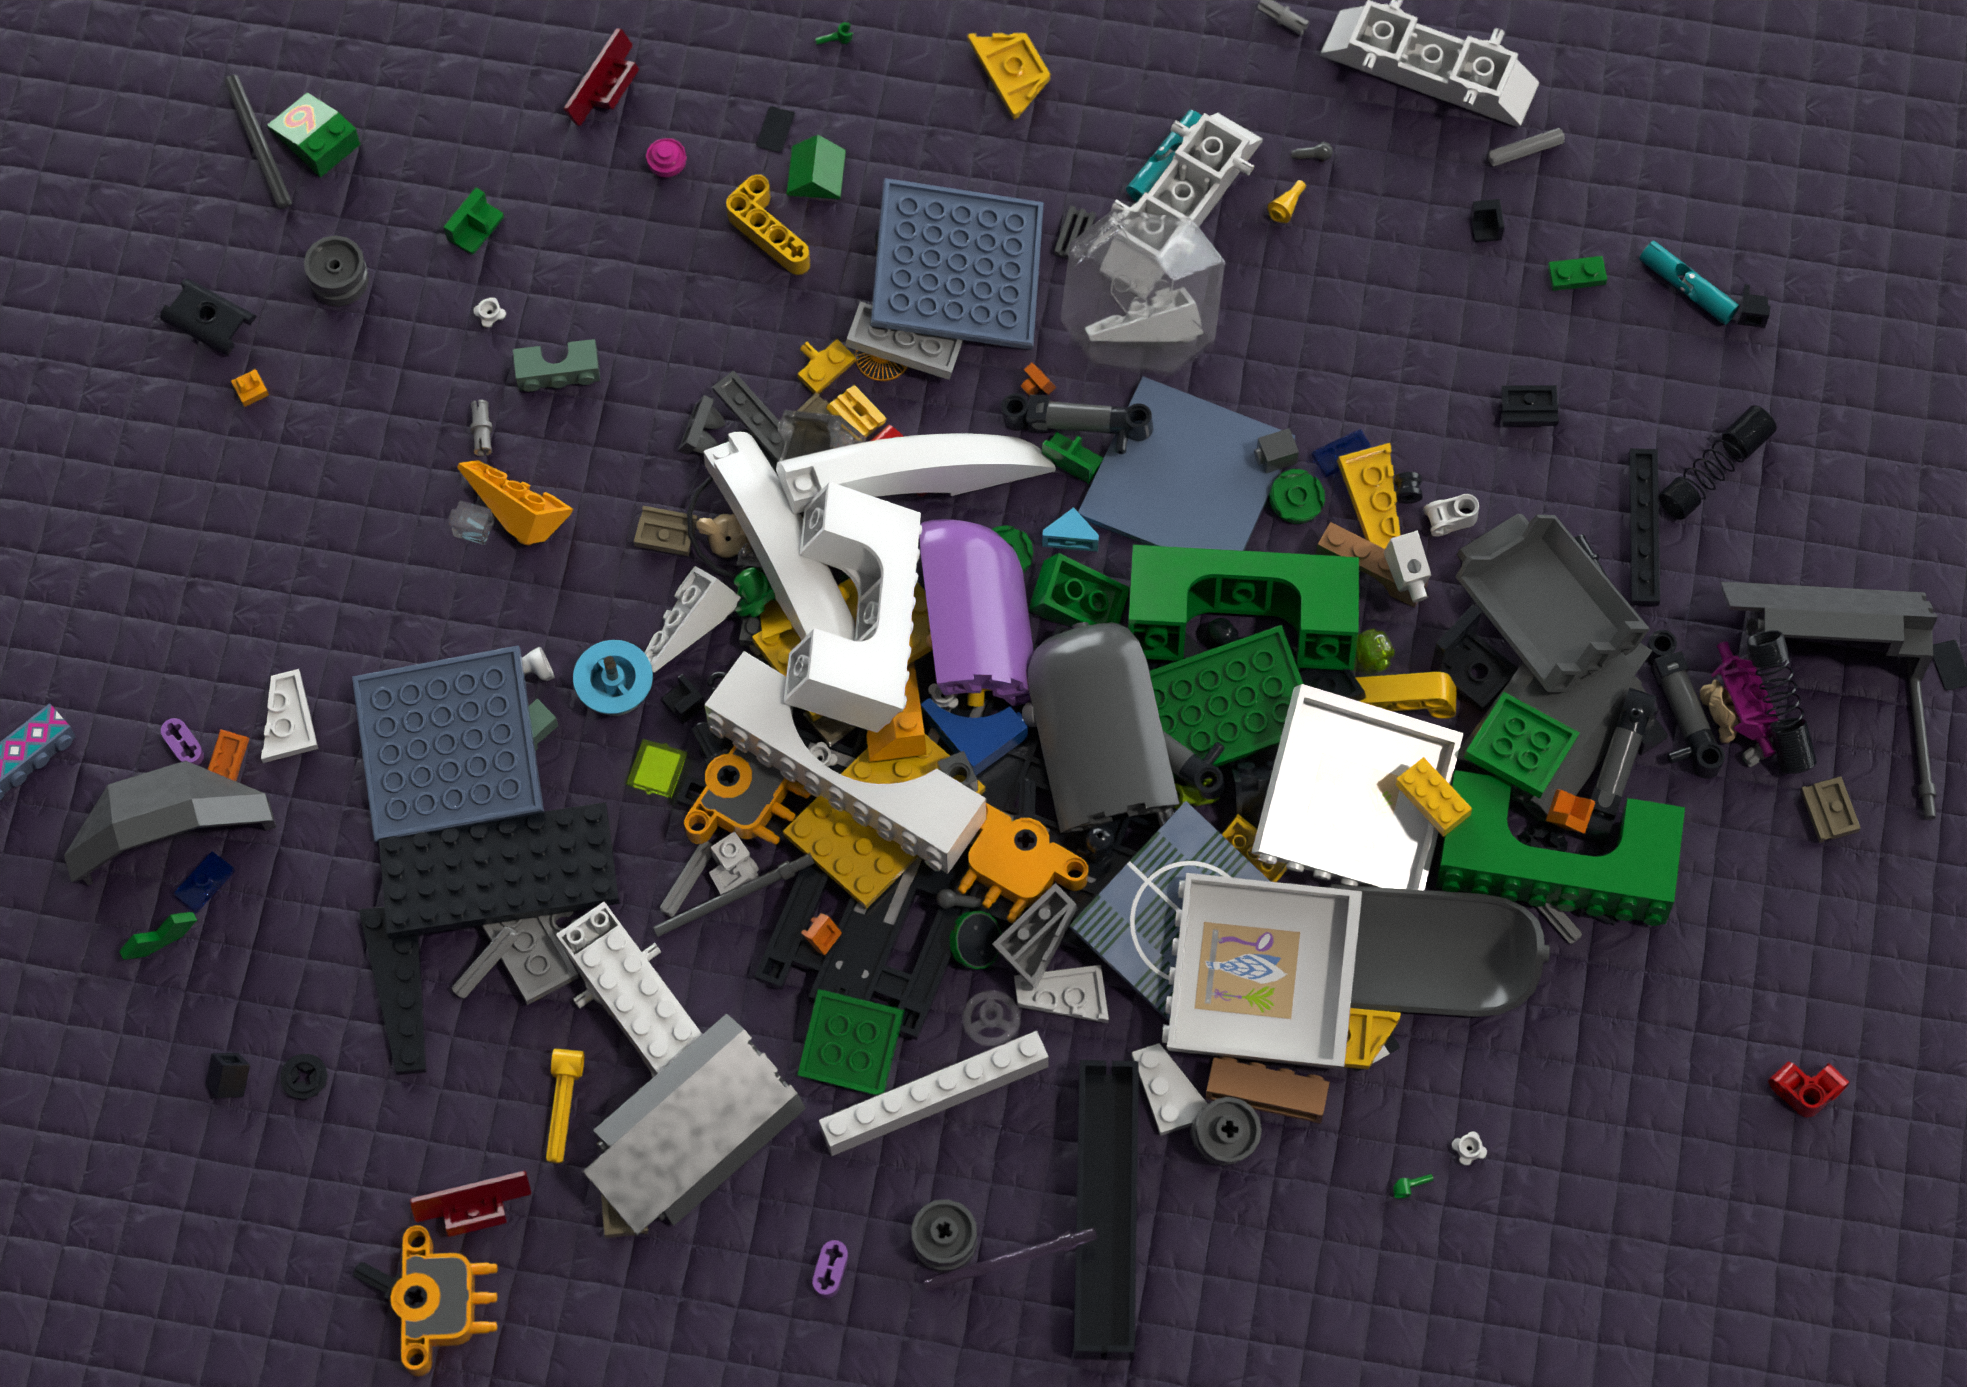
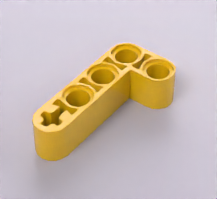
M757 174L750 176L727 198L726 207L730 223L789 272L795 275L804 274L810 268L808 246L764 210L771 198L769 182L766 177ZM756 190H762V191H763V192L758 193V194H757V193H753V192L756 191ZM739 207H740V208H744L742 211H735V210H734V209L739 208ZM755 224H763L761 227H754ZM775 240H783L781 243H773Z
M1426 672L1355 677L1366 694V698L1359 702L1389 711L1428 709L1431 716L1442 719L1452 718L1456 715V685L1450 675L1446 673Z

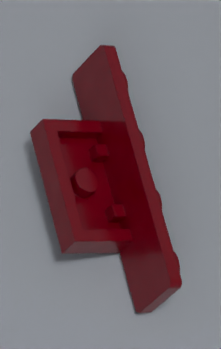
M617 28L564 107V111L575 125L580 126L593 106L613 110L639 71V67L635 62L624 60L633 44L622 29Z
M522 1171L410 1199V1206L416 1222L444 1216L448 1237L507 1223L503 1202L531 1195L532 1192L527 1173Z

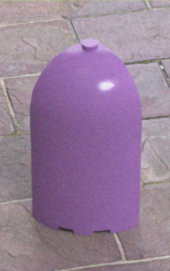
M936 519L922 522L920 524L922 525V533L919 535L936 680L940 690L944 695L981 693L982 689L993 690V696L1005 699L1012 706L1031 702L1028 667L1034 649L1023 570L1015 550L995 531L980 524L955 519Z

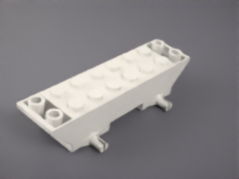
M1367 0L1365 6L1339 12L1322 49L1321 56L1516 127H1521L1538 88L1539 81L1517 60L1518 53L1506 50L1499 45L1505 34L1503 30H1500L1498 34L1499 28H1495L1490 41L1479 40L1470 36L1465 41L1417 24V17L1406 14L1399 9L1403 0H1391L1389 5Z
M1204 113L1198 123L1191 126V128L1175 121L1171 131L1182 136L1183 142L1175 152V158L1148 194L1145 192L1141 199L1131 207L1119 202V200H1116L1111 207L1112 211L1122 215L1124 219L1115 232V239L1101 266L1100 274L1144 300L1181 251L1191 255L1195 245L1188 241L1239 172L1242 171L1249 176L1254 169V165L1247 161L1262 143L1263 139L1219 113L1211 116Z
M605 902L556 934L575 965L577 972L586 984L587 990L573 998L575 1004L581 1009V1007L593 999L600 1003L608 1014L613 1017L640 1054L643 1062L651 1071L652 1078L703 1035L649 963V960L661 953L660 949L653 943L641 952Z

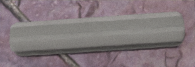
M1557 128L1488 152V159L1492 166H1496L1563 144L1565 137L1563 131Z
M708 841L699 844L661 904L660 909L662 913L669 917H673L712 857L711 846L713 844Z
M1546 903L1543 907H1537L1568 944L1571 945L1580 939L1582 933L1562 910L1552 906L1550 903Z
M504 927L452 986L453 992L460 998H466L518 939V934L512 928Z

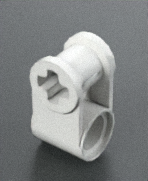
M1462 494L1457 497L1427 504L1423 511L1429 517L1432 526L1430 529L1432 536H1443L1450 532L1473 526L1478 519L1479 502L1477 498L1470 494ZM1468 508L1472 510V513L1464 514L1460 512V509Z

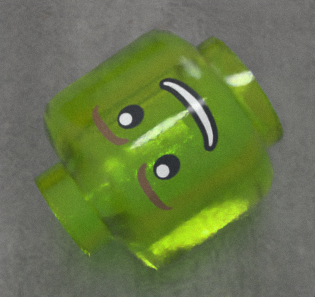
M1373 628L1358 636L1356 656L1365 670L1375 669L1376 672H1381L1391 666L1390 660L1395 656V649L1384 631H1376Z

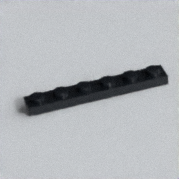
M1630 448V604L1659 606L1658 449Z

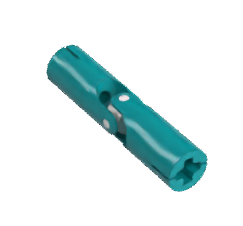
M1189 110L1179 123L1191 128V126L1198 123L1202 115L1194 110ZM1172 131L1128 184L1126 192L1133 200L1138 202L1145 192L1147 194L1150 192L1175 158V152L1183 142L1182 136Z
M1656 241L1648 244L1639 257L1641 262L1682 293L1689 296L1691 300L1724 325L1739 310V304L1706 279L1700 277L1694 270ZM1677 275H1682V276H1685V277H1684V279L1681 281V280L1678 278Z

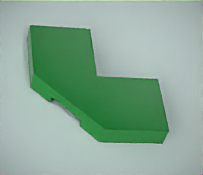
M193 912L171 914L156 931L133 934L119 952L123 960L146 957L183 937L197 919Z

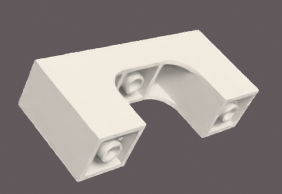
M829 482L804 508L800 556L836 567L853 580L858 591L855 638L852 641L814 628L789 653L784 695L785 704L876 733L886 724H889L899 712L904 710L907 702V697L904 695L905 685L909 679L907 661L911 655L909 638L914 626L911 616L916 603V598L913 597L918 580L916 563L920 556L918 539L922 533L920 512Z

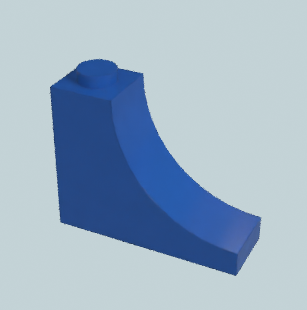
M930 698L921 703L922 717L954 754L962 751L965 752L975 776L1028 738V727L1022 718V714L1020 712L1015 713L1011 707L991 716L970 718L952 714L939 707Z

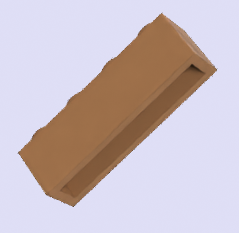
M1222 1056L1220 1059L1213 1058L1206 1100L1215 1101L1225 1097L1242 1099L1252 1106L1254 1110L1321 1124L1329 1082L1324 1081V1078L1318 1075L1310 1074L1304 1077L1295 1075V1072L1289 1069L1280 1068L1278 1071L1266 1069V1066L1260 1063L1251 1062L1247 1065L1237 1063V1060L1232 1057Z

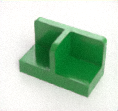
M475 188L445 224L446 238L459 248L474 255L501 222L504 215L503 212L487 203L485 192Z
M1056 432L1050 442L1045 440L1042 444V454L1051 459L1054 465L1088 484L1096 475L1104 459L1083 447L1082 438L1079 436L1072 441Z

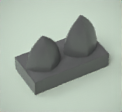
M703 395L695 404L678 449L679 452L689 455L692 451L704 454L703 451L719 445L709 433L703 430V428L717 429L725 426L722 415L712 406L714 399Z

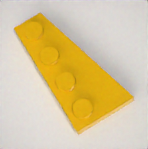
M1391 443L1343 455L1337 459L1365 539L1384 549L1391 538L1400 536L1399 517L1396 512L1397 499L1393 484L1394 471L1390 455Z

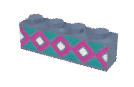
M50 703L0 742V800L12 787L21 785L36 768L39 769L49 762L50 757L58 751L68 748L73 739L76 738L69 724Z

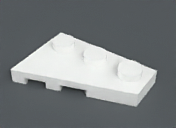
M299 669L271 676L267 724L264 730V748L261 755L263 763L318 749Z
M1101 965L1045 972L1036 990L1021 975L1014 976L1018 1007L1109 1024Z
M1160 1043L1132 1052L1133 1061H1139V1078L1160 1136L1192 1126V1121L1199 1110L1208 1104Z

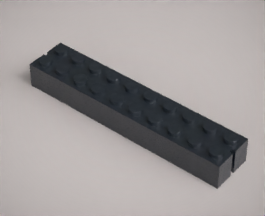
M1080 1060L1074 1359L1101 1360V1354H1107V1360L1134 1361L1139 1061H1112L1111 1075H1106V1060Z

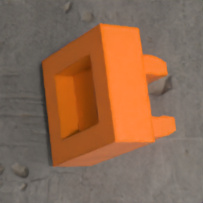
M1032 362L1024 369L1030 376L1021 384V387L1027 394L1036 395L1042 389L1049 395L1056 388Z
M821 913L818 918L810 920L813 924L809 930H802L801 933L818 953L826 955L842 932L829 916Z

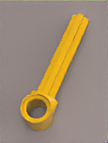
M555 1048L553 1050L551 1074L557 1078L546 1154V1160L551 1163H562L564 1160L574 1081L582 1077L584 1051Z

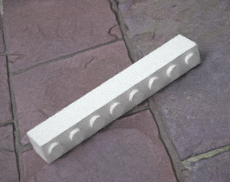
M1032 1032L820 1119L821 1133L831 1156H834L1048 1067L1047 1052L1038 1032Z

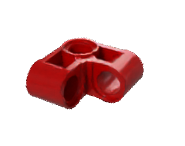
M1788 1061L1768 1079L1771 1089L1783 1098L1799 1115L1806 1118L1815 1116L1830 1101L1837 1098L1850 1084L1830 1063H1827L1816 1076L1814 1075L1811 1078L1795 1064ZM1803 1096L1812 1097L1816 1104L1810 1105L1806 1103Z

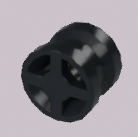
M1403 472L1394 477V484L1397 487V502L1411 504L1422 500L1423 492L1420 489L1422 476L1420 474Z

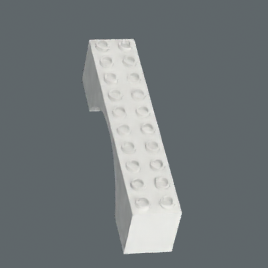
M744 651L705 703L709 730L720 738L725 736L733 741V745L740 751L753 753L757 756V760L766 767L774 766L779 769L781 775L787 780L800 782L813 796L819 797L821 795L826 798L834 809L840 812L845 810L852 814L853 819L860 825L873 827L883 839L887 841L894 840L899 843L907 854L911 856L918 855L925 859V863L933 870L940 871L941 869L948 874L986 820V798L938 769L917 779L893 784L865 783L845 777L831 770L809 751L795 728L793 722L794 706L784 703L786 676Z

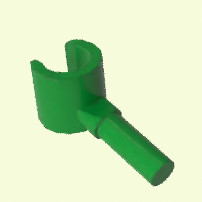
M841 23L838 27V32L815 38L817 45L833 40H838L843 44L849 43L853 33L846 34V32L850 30L851 24Z
M1432 1174L1411 1180L1409 1178H1400L1393 1186L1395 1198L1410 1197L1411 1187L1433 1181Z

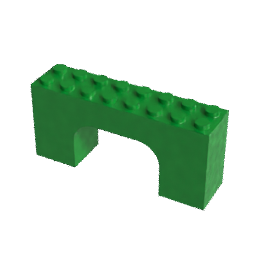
M1133 545L1128 629L1140 642L1146 659L1180 661L1184 659L1186 625L1193 617L1199 614L1212 612L1276 616L1288 621L1297 632L1298 668L1350 669L1354 671L1359 629V557Z
M1454 771L1451 786L1469 804L1472 812L1471 816L1442 839L1436 887L1442 888L1446 892L1463 891L1502 897L1513 902L1516 900L1524 901L1536 907H1543L1546 903H1550L1559 910L1567 912L1584 908L1586 913L1591 916L1607 914L1615 916L1616 919L1621 921L1634 919L1644 921V923L1652 926L1666 925L1675 900L1685 807L1627 798L1619 821L1616 849L1604 856H1585L1531 847L1519 842L1512 835L1507 824L1512 784L1500 777Z

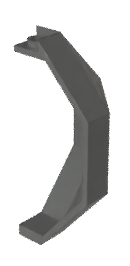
M183 761L108 784L64 857L71 882L83 879L89 886L94 884L91 876L92 871L121 852L196 828L262 823L265 830H270L277 826L270 802L265 793L188 761Z

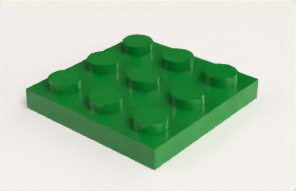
M1503 692L1466 750L1464 758L1540 799L1576 742L1580 732Z
M818 989L798 1075L875 1095L884 1094L904 1010Z

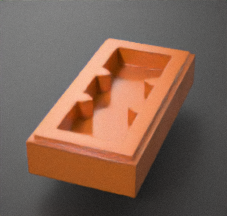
M220 729L208 770L236 781L250 738Z

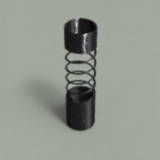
M1750 406L1722 433V440L1714 441L1712 449L1704 450L1702 454L1703 459H1695L1693 468L1688 467L1684 470V477L1675 478L1659 494V500L1663 508L1676 519H1686L1701 504V500L1706 499L1703 489L1691 479L1686 478V472L1694 470L1696 477L1703 486L1709 490H1715L1716 486L1713 480L1707 474L1695 468L1696 462L1703 460L1705 467L1713 477L1719 481H1725V475L1716 464L1705 459L1706 452L1713 451L1716 460L1724 469L1729 472H1735V467L1731 460L1723 453L1714 450L1715 444L1722 442L1727 453L1735 461L1743 463L1745 459H1748L1752 453L1776 432L1777 426L1773 417L1760 406ZM1716 453L1723 456L1731 464L1733 470L1727 468L1719 460ZM1706 462L1713 465L1721 473L1723 479L1717 477L1710 470ZM1697 472L1704 475L1712 483L1713 488L1707 486ZM1689 482L1694 484L1702 492L1704 498L1700 497L1698 491Z
M1778 630L1763 631L1753 635L1747 641L1752 664L1760 668L1755 672V675L1760 677L1768 676L1784 668L1789 669L1791 674L1787 679L1767 680L1759 685V689L1769 690L1777 688L1788 681L1794 684V689L1792 692L1769 694L1762 701L1764 703H1775L1791 695H1795L1798 699L1795 706L1782 705L1773 707L1766 712V715L1770 717L1780 716L1795 708L1799 709L1802 713L1799 718L1781 719L1769 726L1781 771L1787 774L1805 772L1815 766L1817 759L1807 722L1802 719L1804 710L1798 707L1801 700L1800 696L1794 693L1797 684L1790 680L1794 672L1793 669L1787 666L1790 657L1783 632ZM1780 667L1769 673L1758 674V672L1765 669ZM1783 681L1774 686L1762 687L1770 682ZM1787 694L1786 696L1776 700H1765L1771 696ZM1779 708H1790L1781 713L1769 714V712Z

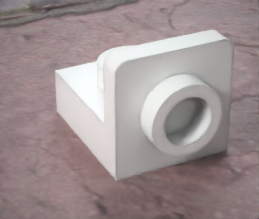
M735 831L711 846L712 857L718 866L722 864L725 870H730L750 856L749 851Z
M748 857L730 870H725L723 865L720 864L710 871L709 874L720 894H723L759 877L757 873L759 869L755 861Z

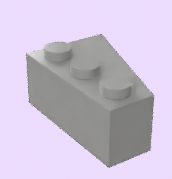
M1055 883L993 943L997 952L1034 990H1036L1078 910L1076 903Z

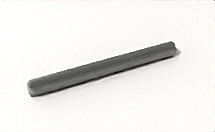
M236 74L227 76L225 78L226 86L276 204L280 209L289 207L292 203L241 81Z

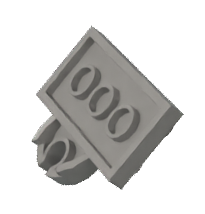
M860 302L845 343L846 347L950 380L963 340L870 326L872 305Z
M573 911L481 925L490 942L495 939L504 927H510L518 934V939L500 959L527 1005L578 979L577 971L556 936L557 933L565 928H560L555 924L561 917H570Z

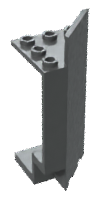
M1721 581V590L1728 609L1751 611V619H1747L1746 634L1752 637L1763 631L1778 630L1783 632L1784 637L1883 642L1886 643V656L1910 657L1911 679L1917 678L1920 681L1923 680L1932 660V630L1938 616L1933 613L1930 601H1926L1927 596L1925 592ZM1747 646V660H1751L1750 652Z

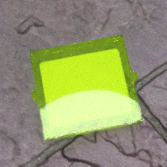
M643 739L628 777L627 785L645 790L647 794L655 793L672 798L688 753L669 747L667 743L659 744Z

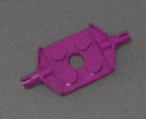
M1722 642L1716 647L1722 657L1723 664L1711 676H1722L1724 686L1733 701L1735 712L1741 720V723L1735 726L1734 730L1751 740H1756L1764 757L1772 756L1775 754V750L1769 739L1772 737L1769 726L1773 722L1778 721L1779 718L1778 716L1770 717L1766 715V712L1773 708V704L1762 701L1768 695L1766 690L1759 689V685L1763 681L1760 676L1755 675L1757 668L1753 666L1751 660L1733 656L1728 645L1729 643ZM1773 710L1769 714H1776V711Z

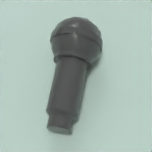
M1322 142L1315 145V147L1292 150V159L1316 158L1326 161L1331 158L1333 149L1329 143Z
M942 889L936 897L937 904L943 909L954 906L969 908L981 906V899L973 896L958 895L949 889Z

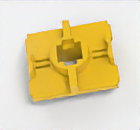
M855 385L848 388L842 395L840 394L826 407L828 412L840 423L838 428L840 430L845 428L857 442L865 439L887 420Z

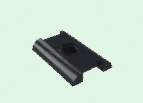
M188 278L183 280L181 283L183 290L170 307L164 305L160 314V320L229 356L235 348L231 338L243 322L251 326L257 315ZM208 316H214L210 320H204Z

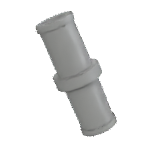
M475 400L471 403L473 423L470 425V431L474 435V453L477 456H485L484 449H486V455H490L492 453L490 433L493 429L492 423L489 422V404L485 400H478L479 407H477Z

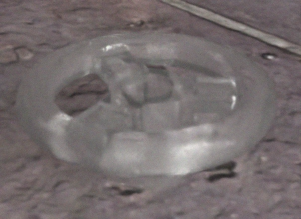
M995 990L983 991L973 996L966 1004L962 1015L963 1027L968 1036L984 1046H999L1008 1042L1018 1031L1021 1019L1020 1011L1015 1001L1007 994ZM995 999L1008 1006L1012 1015L1011 1023L1003 1019V1009L1000 1004L995 1002ZM986 1000V1003L980 1008V1020L972 1024L971 1014L974 1007ZM992 1013L995 1014L997 1017L993 1020H989L986 1016ZM987 1026H997L1006 1031L1003 1035L994 1038L984 1037L977 1033Z

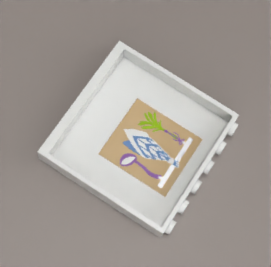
M1301 684L1294 687L1252 854L1259 855V860L1262 862L1276 864V861L1286 863L1287 869L1296 872H1303L1304 869L1313 871V876L1319 879L1330 880L1331 877L1340 879L1341 885L1424 890L1439 831L1395 785L1396 778L1424 757L1451 785L1463 733Z
M1186 873V880H1180L1178 898H1183L1182 909H1177L1175 926L1180 927L1179 938L1173 939L1172 955L1177 956L1176 967H1170L1169 984L1174 985L1173 996H1167L1165 1013L1171 1014L1170 1024L1164 1025L1162 1043H1167L1168 1051L1344 1070L1362 891Z

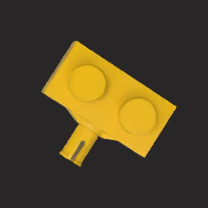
M838 339L820 352H817L809 342H806L805 346H801L800 351L810 359V362L798 373L797 378L812 393L815 394L817 392L820 394L856 362V357Z

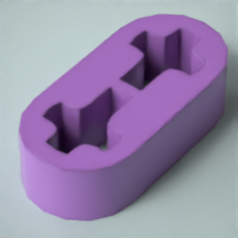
M177 718L166 720L161 727V735L179 762L188 761L199 766L204 759V752L196 738L182 720ZM172 728L178 730L182 739L177 741L175 736L171 735L170 730ZM187 745L192 752L194 751L195 756L193 758L186 756L183 747Z
M829 1241L821 1249L813 1276V1288L815 1293L822 1298H830L836 1295L842 1282L848 1261V1251L846 1246L840 1241ZM834 1248L839 1249V1255L842 1258H836L834 1266H829L830 1256L827 1252L832 1253ZM827 1272H830L831 1283L834 1286H828L827 1290H822V1286L818 1282L819 1280L824 1281Z

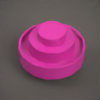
M659 139L652 143L647 150L646 158L649 169L660 177L675 176L686 165L685 149L680 142L674 139Z

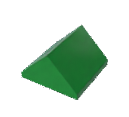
M815 135L793 145L787 196L840 199L846 150L820 135Z

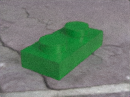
M1603 256L1554 261L1548 264L1552 291L1601 286L1607 283Z

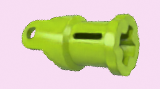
M1204 779L1202 785L1206 787L1212 783V779ZM1175 783L1179 805L1174 806L1176 809L1185 801L1193 806H1201L1214 803L1220 799V796L1213 800L1205 799L1189 784L1180 785Z

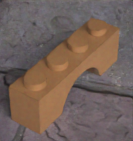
M1330 522L1317 544L1316 555L1359 557V571L1379 581L1387 589L1390 596L1414 608L1418 603L1412 602L1409 590L1398 591L1383 553L1384 548Z

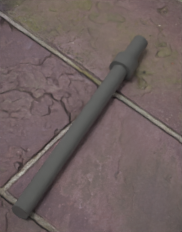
M1908 659L1906 663L1920 776L1918 793L1919 798L1923 802L1924 819L1933 820L1936 818L1934 798L1937 795L1935 784L1932 783L1921 683L1920 679H1911V659Z
M808 853L794 861L789 862L787 860L777 865V869L653 926L654 931L658 937L780 879L787 880L794 877L795 872L814 864L815 861L811 853Z

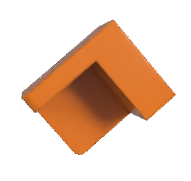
M1557 789L1546 821L1562 829L1585 834L1595 801L1577 797L1564 790Z

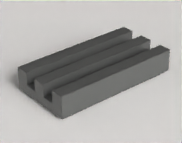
M1070 205L1054 251L1055 256L1081 262L1096 219V212L1091 211V213H1087L1086 209L1076 210L1075 206ZM1074 217H1077L1066 252L1062 251ZM1083 219L1088 220L1077 253L1073 254L1072 250Z

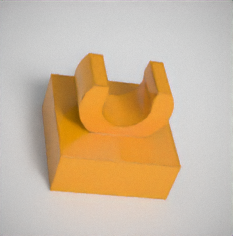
M256 369L231 381L244 407L269 396Z

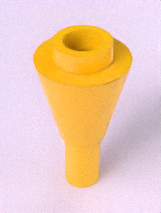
M1298 180L1291 190L1268 204L1269 215L1274 221L1281 223L1290 221L1298 197L1306 188L1303 181Z

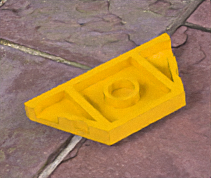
M976 33L969 34V44L1014 120L1017 119L1049 82L1050 73L1026 33H1013L1011 35L992 33V37H976Z
M1350 1008L1344 1067L1369 1069L1400 1021L1401 1013Z

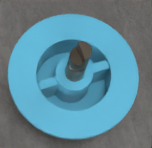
M607 640L588 648L578 659L573 673L574 688L580 700L592 710L609 716L624 715L637 708L648 695L653 681L652 667L646 654L634 644L622 640Z

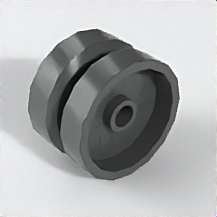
M336 235L324 237L315 242L307 251L304 259L305 273L309 280L311 291L318 300L332 306L349 305L358 300L366 291L369 282L368 269L363 253L354 241L347 237Z
M1225 1097L1216 1099L1199 1110L1192 1121L1190 1135L1192 1145L1201 1158L1210 1164L1227 1166L1238 1163L1254 1152L1260 1142L1262 1129L1259 1116L1252 1106L1242 1099ZM1225 1127V1128L1228 1129V1131H1229V1136H1228V1137H1227V1134H1226L1225 1132H1222V1131H1221V1128Z
M949 1199L935 1200L925 1205L916 1214L912 1224L913 1251L918 1261L928 1270L940 1274L954 1273L966 1267L973 1259L977 1249L976 1222L966 1207Z

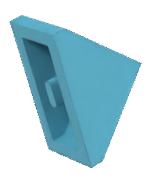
M1074 507L1043 530L1042 547L1098 552L1099 535Z

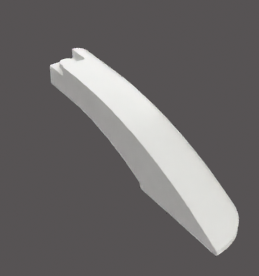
M745 432L729 433V442L703 451L705 467L739 521L768 578L777 602L800 639L803 640L815 628L854 641V619L828 565L800 556L803 518L800 513L793 514L779 477L754 438Z
M968 433L914 435L863 442L778 461L776 466L777 474L793 514L804 512L807 504L829 482L873 497L907 493H950L953 496L1056 470L1051 459L1042 454L1040 448L1028 441L1010 436Z

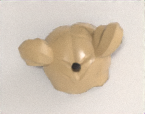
M721 514L713 520L710 518H700L696 522V528L699 530V533L708 536L711 550L716 555L722 558H731L736 555H744L749 550L750 542L735 514ZM726 536H730L731 540L727 541Z
M1713 680L1712 684L1704 685L1701 688L1700 699L1704 705L1709 706L1714 721L1720 726L1718 731L1721 743L1728 744L1736 737L1737 731L1734 730V727L1740 724L1741 720L1735 712V706L1725 686H1721L1718 680Z

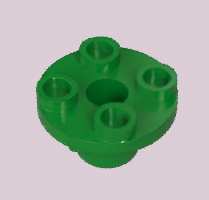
M755 567L747 568L736 576L734 584L738 588L737 594L740 597H744L735 608L739 616L744 617L750 614L754 618L766 609L764 606L772 599L773 601L776 600L775 593L767 577Z

